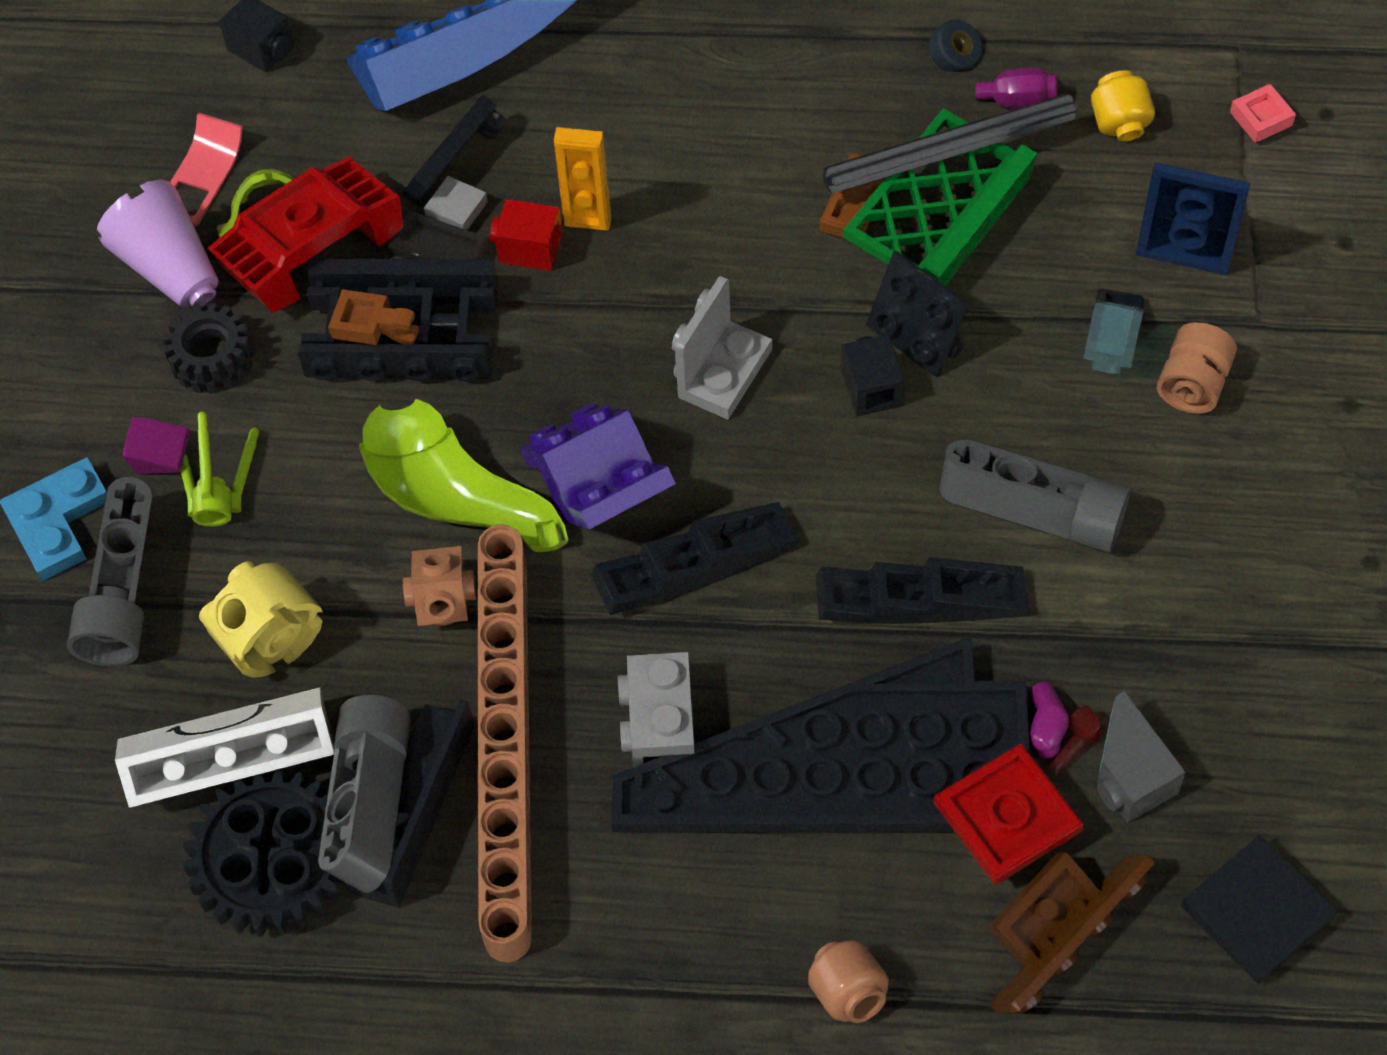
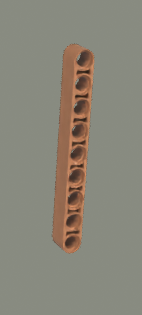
M509 525L491 526L482 533L478 542V922L486 951L492 958L500 962H513L523 957L529 950L532 940L527 564L521 535ZM501 553L512 554L504 559L494 558L495 556ZM502 596L512 597L511 600L505 603L493 602ZM502 640L513 641L511 645L505 648L494 647V644ZM502 685L514 687L511 691L504 694L493 692ZM507 730L515 733L508 740L499 741L493 739L501 731ZM510 777L516 780L514 784L507 788H496L493 786L500 778ZM503 825H513L517 828L514 833L506 837L493 835L495 829ZM509 873L517 876L515 882L509 886L499 887L492 884L502 874ZM512 923L518 926L516 932L509 937L501 938L493 935L494 930L501 924Z

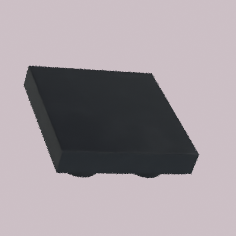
M1260 835L1186 896L1181 904V907L1258 985L1330 923L1338 912Z

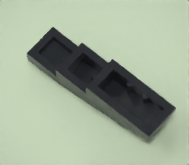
M779 502L695 520L692 522L688 533L644 542L640 554L595 564L591 577L609 614L613 615L705 587L796 547L800 540Z
M929 557L923 566L875 562L869 571L822 566L816 574L819 620L861 623H940L1022 616L1028 612L1024 570L1021 566Z

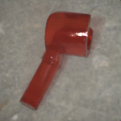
M1087 705L1080 707L1069 717L1068 727L1075 735L1068 740V743L1048 767L1057 776L1083 745L1088 746L1094 743L1100 736V719Z

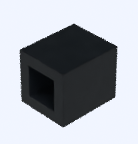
M240 0L219 21L227 50L266 73L279 60L284 59L294 46L287 16L259 0Z
M889 335L864 336L850 343L842 344L841 372L856 417L902 407L904 378Z

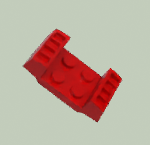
M348 156L324 169L310 168L237 215L233 227L211 244L208 249L224 270L269 311L274 313L300 299L289 272L302 263L307 262L314 255L340 238L345 237L355 228L360 230L377 246H381L403 227L400 197L374 175L370 174L363 166L354 161L351 156Z

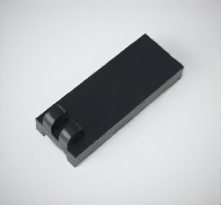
M482 94L413 176L402 194L417 205L476 132L486 139L495 138L505 124L504 117L495 110L497 105Z

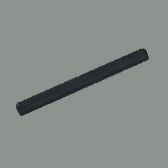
M1070 94L1059 95L826 166L823 169V181L830 193L839 192L1073 120L1077 106Z

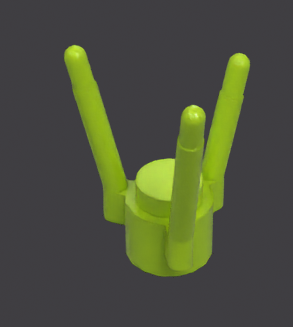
M204 411L198 413L201 479L197 481L196 487L186 454L181 468L188 500V516L192 517L195 523L203 526H221L231 521L232 513L241 512V495L259 435L257 428H252L249 432L231 491L226 486L224 479L211 476L207 413Z

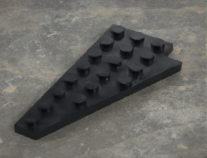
M964 638L694 744L695 754L661 756L613 775L612 832H955L935 806V795L1020 743L1030 754L1026 681H974L972 638Z

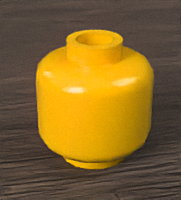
M1123 70L1105 75L1098 81V86L1091 94V104L1099 131L1106 136H1117L1118 141L1126 142L1141 137L1144 134L1143 128L1147 127L1155 117V109L1146 80L1140 76L1133 75L1131 71Z

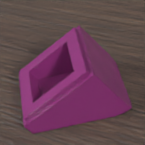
M132 417L123 449V458L137 474L181 472L191 431L183 426L144 417Z

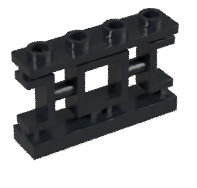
M494 259L309 260L307 275L310 287H307V298L311 311H328L325 333H302L298 356L305 377L325 381L335 378H362L368 381H377L382 378H408L414 381H425L429 378L457 379L460 381L491 378L490 358H492V345L490 334H471L472 311L496 312L499 284ZM342 289L385 295L388 297L391 309L405 308L412 311H421L420 330L415 344H400L384 334L380 335L377 345L365 343L339 344V339H332L328 326ZM436 301H460L459 313H435ZM433 332H457L456 345L432 344Z

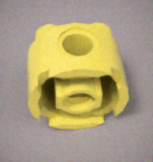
M246 561L236 566L228 576L229 583L199 613V619L206 627L209 635L240 672L251 678L264 677L277 672L271 664L278 662L280 659H283L287 665L296 660L312 644L321 630L323 622L317 615L319 612L323 613L321 607L285 566L278 563H265L255 566L251 561Z

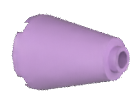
M162 179L149 181L140 185L144 193L131 199L127 193L120 197L104 213L98 223L97 230L102 235V237L98 238L103 246L180 307L190 308L197 304L204 307L211 302L216 295L215 289L219 280L181 197L171 182Z

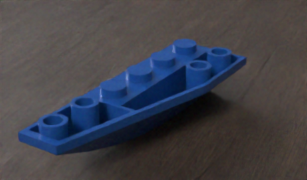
M485 0L486 2L473 7L466 5L446 13V17L431 23L428 21L420 24L419 21H414L395 29L397 37L392 39L380 40L379 37L364 41L355 46L357 53L346 57V60L375 109L387 111L461 80L504 57L539 33L576 0Z

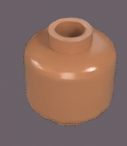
M855 940L834 941L824 945L816 953L808 973L810 988L828 1014L835 1020L841 1022L851 1021L854 1023L864 1022L875 1016L885 1003V995L889 984L888 976L867 946Z

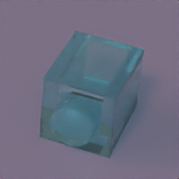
M1097 299L1083 359L1093 361L1092 369L1112 374H1120L1121 367L1131 369L1144 309Z

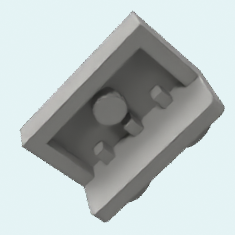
M688 652L627 656L628 675H618L620 706H629L630 721L620 722L622 753L632 752L633 767L643 764L644 757L695 754Z

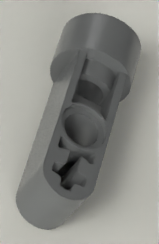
M957 440L948 445L939 487L943 498L953 504L1069 539L1071 542L1111 553L1114 548L1131 494V487L1093 475L1088 476L972 440Z
M135 477L119 478L112 482L108 488L89 596L79 599L74 604L67 641L68 651L82 661L100 666L127 665L134 662L139 654L145 615L142 609L134 603L152 493L144 481ZM122 507L132 509L130 520L120 519ZM119 546L126 548L130 552L117 553L110 548Z
M379 695L356 696L344 702L340 707L334 742V759L318 859L321 869L364 893L372 892L378 888L386 878L391 866L403 767L407 755L411 715L405 706L396 700Z

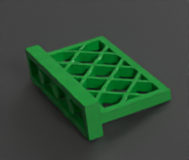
M943 108L919 138L938 133L943 127L951 129L968 122ZM998 142L953 156H966L969 171L946 173L944 161L940 160L935 162L938 172L936 175L915 177L913 169L888 176L843 229L842 237L887 265L894 251L901 254L900 246L923 244L926 257L918 267L946 286L1030 180L1038 153L1023 144L1015 151L1002 142ZM990 153L1002 162L996 168L978 170L974 154ZM973 183L975 190L973 198L953 200L951 184ZM941 186L945 201L922 204L918 188ZM910 189L913 205L890 208L887 195L891 191ZM948 213L951 223L948 229L928 230L925 215ZM917 217L920 232L896 234L893 219ZM885 220L888 236L872 238L859 229L865 222Z

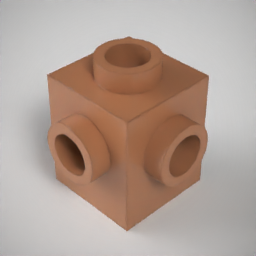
M462 546L412 551L411 577H403V593L406 607L415 606L418 626L432 624L445 626L454 622L468 621V601L476 600L477 598L474 571H465Z

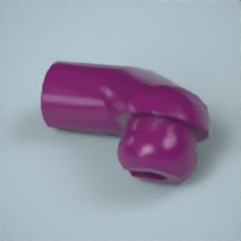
M1040 682L1035 684L1030 690V698L1037 712L1029 729V744L1037 757L1049 759L1056 756L1060 751V742L1068 729L1069 717L1053 685L1049 682Z

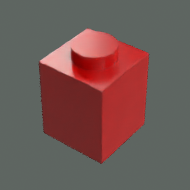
M506 199L501 216H494L490 228V242L496 244L499 263L548 271L553 270L563 236L560 208Z

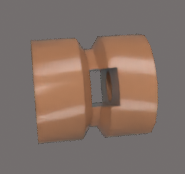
M1199 322L1183 325L1177 332L1170 350L1169 359L1166 361L1158 380L1157 391L1160 397L1174 408L1188 413L1202 414L1213 410L1218 403L1224 387L1225 377L1229 374L1237 352L1235 340L1227 332L1214 325Z

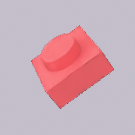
M1271 84L1233 100L1230 109L1232 116L1255 143L1293 126L1296 116L1294 111Z

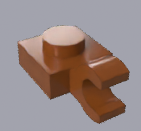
M344 289L341 291L328 326L332 339L377 345L381 334L400 344H415L420 328L417 325H412L415 317L414 311L405 308L391 309L387 296Z

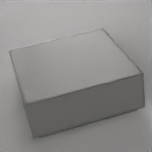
M447 176L424 207L425 216L430 220L465 234L488 203L487 194L482 190Z

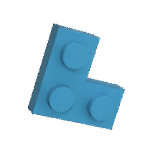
M88 457L0 500L2 508L42 582L87 560L68 523L104 506L107 491Z

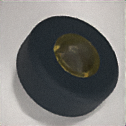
M958 19L949 20L936 28L931 35L929 43L930 53L934 62L943 71H967L976 66L982 56L981 39L977 31L967 22ZM955 45L961 49V52L956 49Z

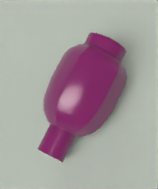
M1041 67L1009 69L1000 73L993 82H976V100L994 99L1001 107L1013 110L1058 96L1057 74H1048Z

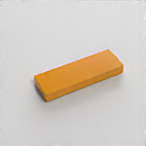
M556 127L554 147L564 226L609 230L612 216L603 132Z

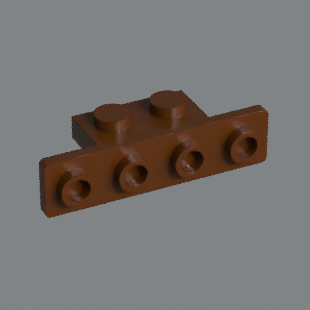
M1067 852L1057 853L988 926L992 933L1023 966L990 1002V1006L997 1013H1024L1031 1009L1042 998L1044 991L1041 987L1053 974L1058 975L1064 972L1075 962L1079 955L1076 949L1087 937L1097 935L1108 926L1113 918V915L1110 913L1121 900H1126L1135 895L1145 885L1147 878L1144 874L1155 863L1150 855L1147 853L1124 857L1096 887Z

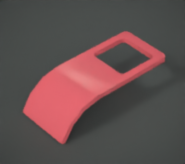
M202 113L197 114L196 130L192 145L170 181L175 189L178 184L183 183L209 192L194 216L189 215L194 227L200 224L235 164L241 145L243 127Z

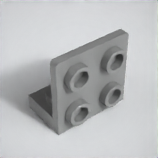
M723 276L718 277L711 289L706 288L702 291L695 306L694 316L688 325L684 323L680 325L674 335L672 350L675 351L676 364L673 374L674 377H677L678 398L728 420L772 351L771 338L731 322L729 279Z

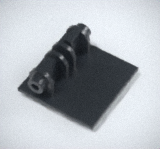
M894 251L866 326L880 336L888 334L894 347L932 375L938 377L947 356L955 359L964 347V344L959 341L960 336L957 332L969 303L899 252Z

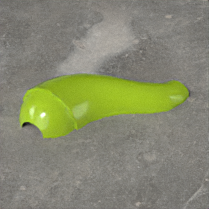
M415 399L412 405L400 410H385L379 405L369 414L363 427V443L359 444L365 466L382 493L404 510L431 520L482 528H490L495 525H509L518 531L523 542L534 552L553 551L568 543L565 525L553 505L535 492L496 476L475 462L460 446L452 428H447L441 414L430 404Z

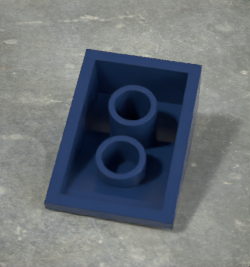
M1155 162L1136 255L1227 276L1251 183Z

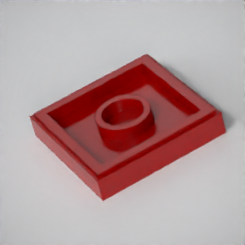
M1021 743L934 797L935 806L995 886L1080 834L1084 826Z

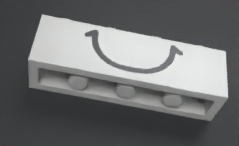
M319 687L120 738L117 742L115 762L130 808L334 755L333 734Z

